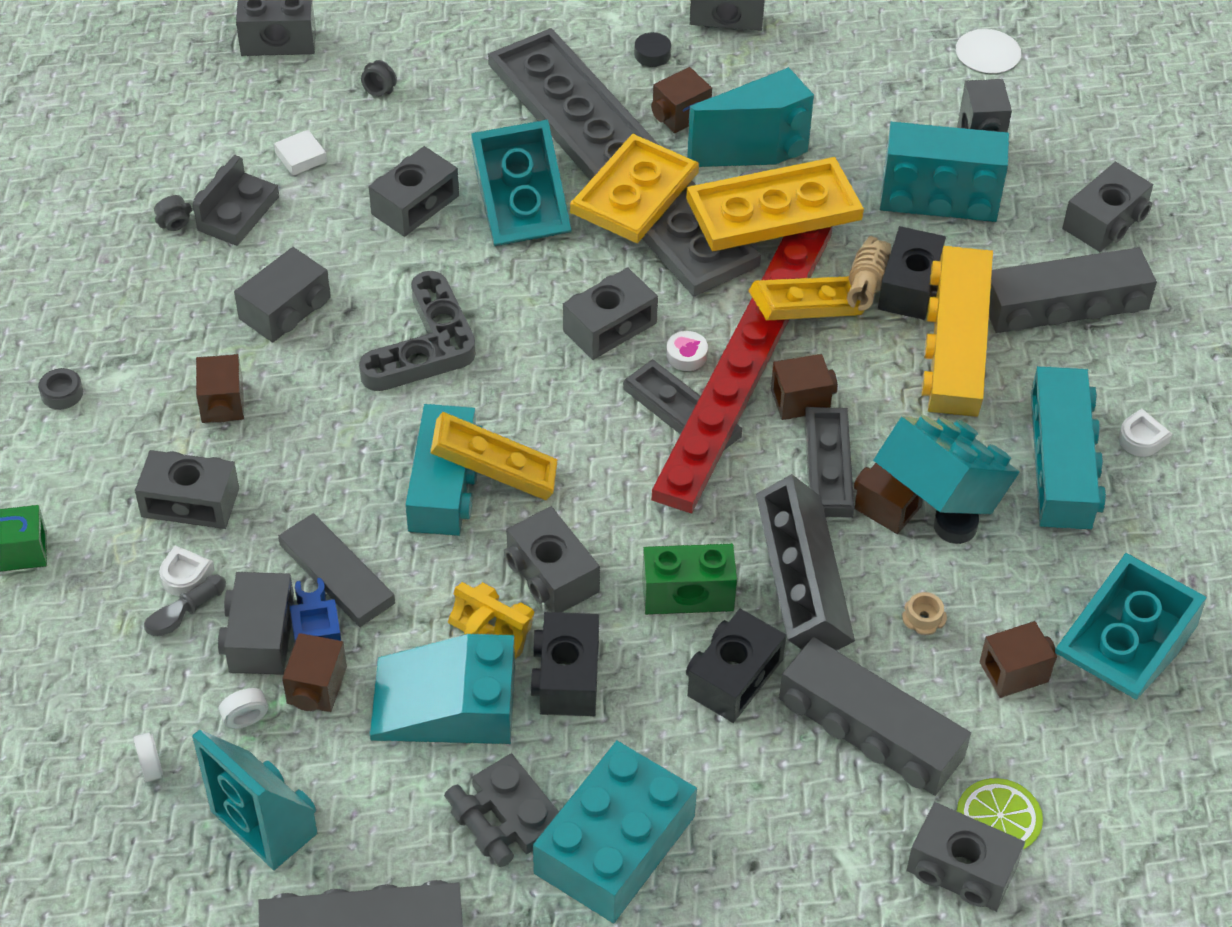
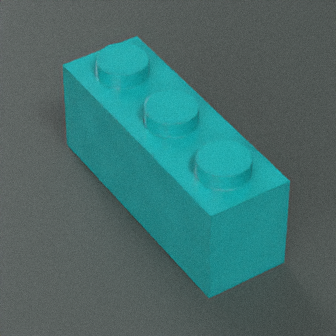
M424 404L405 505L408 532L460 536L462 520L470 519L472 493H467L468 484L476 485L477 472L433 455L430 452L436 419L442 412L476 425L475 408Z

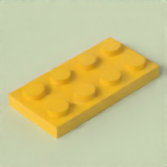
M836 157L687 187L686 199L712 252L860 221L863 218L864 211Z

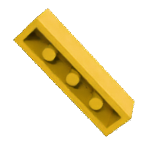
M943 246L940 261H932L930 285L937 286V296L929 298L927 321L934 322V334L927 333L924 358L932 359L931 371H924L921 391V396H929L928 412L978 417L984 396L993 250Z

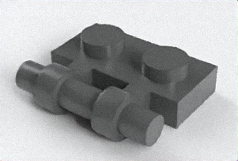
M512 753L472 776V784L477 791L476 795H467L458 784L450 787L444 795L452 806L451 813L460 825H467L477 838L475 844L484 856H491L498 867L506 866L514 858V854L508 848V845L515 841L526 855L532 852L535 841L559 813ZM492 810L502 824L500 826H491L483 815Z

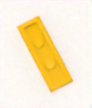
M849 276L754 280L748 290L766 320L862 315L865 311L858 310L860 300L856 301L854 308L847 301V295L851 289Z
M442 412L436 419L431 454L543 500H547L553 494L558 459L445 412Z

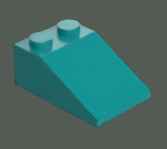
M788 67L691 105L687 158L698 162L699 167L776 165L808 152L814 94Z
M548 120L471 133V150L494 246L572 232Z
M1125 553L1058 644L1055 653L1137 700L1176 658L1199 624L1207 597L1132 555Z
M465 634L378 657L370 741L511 744L515 680L514 635Z
M198 730L192 735L210 811L272 870H276L318 834L314 816L316 812L314 803L303 791L298 789L294 792L284 783V778L280 771L270 761L266 760L262 763L250 751L205 731Z

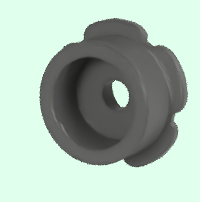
M375 60L373 63L369 62L365 66L361 75V82L369 94L382 96L385 93L391 94L393 92V86L397 84V77L394 70L386 62Z
M179 195L168 196L155 205V222L160 228H167L169 231L179 230L188 224L192 206L189 203H185L184 199Z

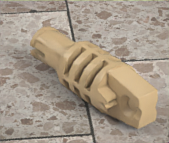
M869 236L856 253L849 274L851 289L847 295V301L852 308L855 307L857 300H860L858 307L860 311L870 308L873 304L875 293L881 290L883 276L891 254L890 243Z

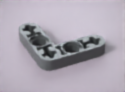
M424 271L417 274L411 282L413 303L428 334L365 353L359 361L361 382L366 388L373 391L388 390L463 368L474 360L476 355L474 335L447 279L441 273ZM427 289H431L433 293H436V300L431 302V296ZM440 314H448L454 318L446 324L436 323L432 320ZM455 336V341L460 350L450 346V338ZM413 354H424L429 358L422 364H413L407 361ZM396 361H399L400 368H397ZM375 368H380L382 372L377 373Z

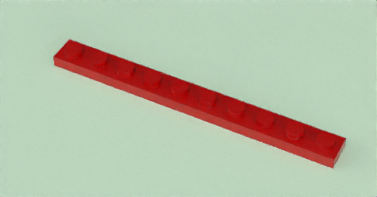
M833 226L784 236L761 280L811 278L832 236ZM751 298L652 488L651 501L691 514L693 513L790 319L766 320L754 299Z

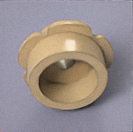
M917 593L904 606L906 611L902 613L903 622L909 629L915 630L918 634H934L937 628H943L946 624L947 614L944 612V604L938 596L932 593ZM920 615L928 616V618H923Z

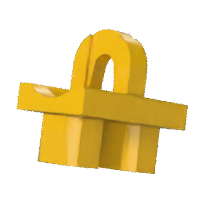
M464 582L455 587V603L448 623L463 631L464 635H514L515 659H517L523 653L526 635L532 626L534 610L521 602L511 607L499 602V595L496 589L483 582L474 588ZM494 617H496L495 626L488 623Z

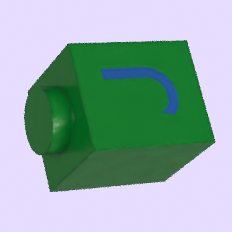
M31 505L0 509V572L46 567L47 530L40 506Z

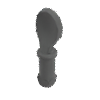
M217 574L206 577V581L189 592L181 593L180 599L154 612L145 620L144 629L146 633L152 636H162L173 632L180 626L186 611L194 613L197 607L214 596H220L226 587L224 577Z

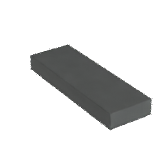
M653 359L623 380L624 391L681 435L700 398L698 393ZM736 424L725 449L742 437V427Z
M806 407L804 419L808 487L821 496L825 517L853 518L854 494L848 408Z
M314 513L278 535L279 545L316 583L317 578H321L324 581L325 592L332 600L335 599V603L359 627L395 604L394 593Z

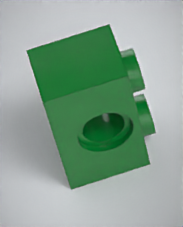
M733 543L643 547L642 582L645 615L734 611L737 573Z

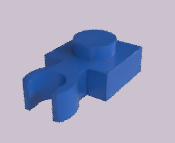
M317 578L318 589L311 593L304 592L301 589L300 581L295 583L298 605L290 606L295 642L299 633L341 641L335 599L326 600L325 585L321 578Z

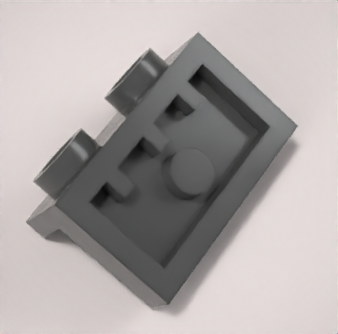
M233 155L225 166H221L212 181L204 190L199 191L193 200L192 209L195 215L197 231L238 246L279 198L278 185L245 173L243 158Z

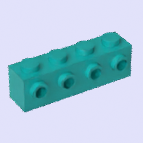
M1037 366L1031 390V408L1040 527L1092 530L1097 512H1104L1106 491L1104 486H1098V478L1102 474L1103 458L1101 452H1095V445H1097L1099 440L1100 426L1098 419H1092V412L1095 411L1097 392L1096 387L1089 386L1088 369Z

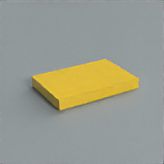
M632 134L571 201L570 213L638 244L699 173V163Z

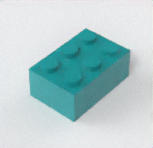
M890 121L882 176L880 211L997 222L1008 169L1009 133Z
M921 415L919 418L901 416L873 459L874 462L939 512L992 514L1020 473V471L1009 464L1011 457L1006 452L992 444L986 447L976 439L978 432L970 425L958 419L953 423L941 417L938 420H932L924 415Z
M616 740L533 844L534 874L614 924L695 818L697 787Z

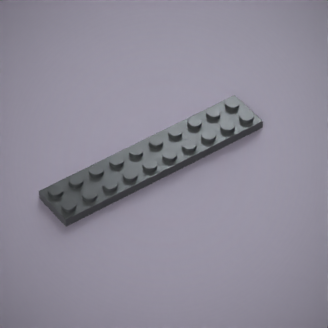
M552 28L488 53V65L538 121H549L553 139L590 180L632 134L658 144ZM691 181L687 187L694 186L696 184L693 181ZM686 187L642 239L689 293L695 297L759 267L761 255L751 244L712 252L686 199Z

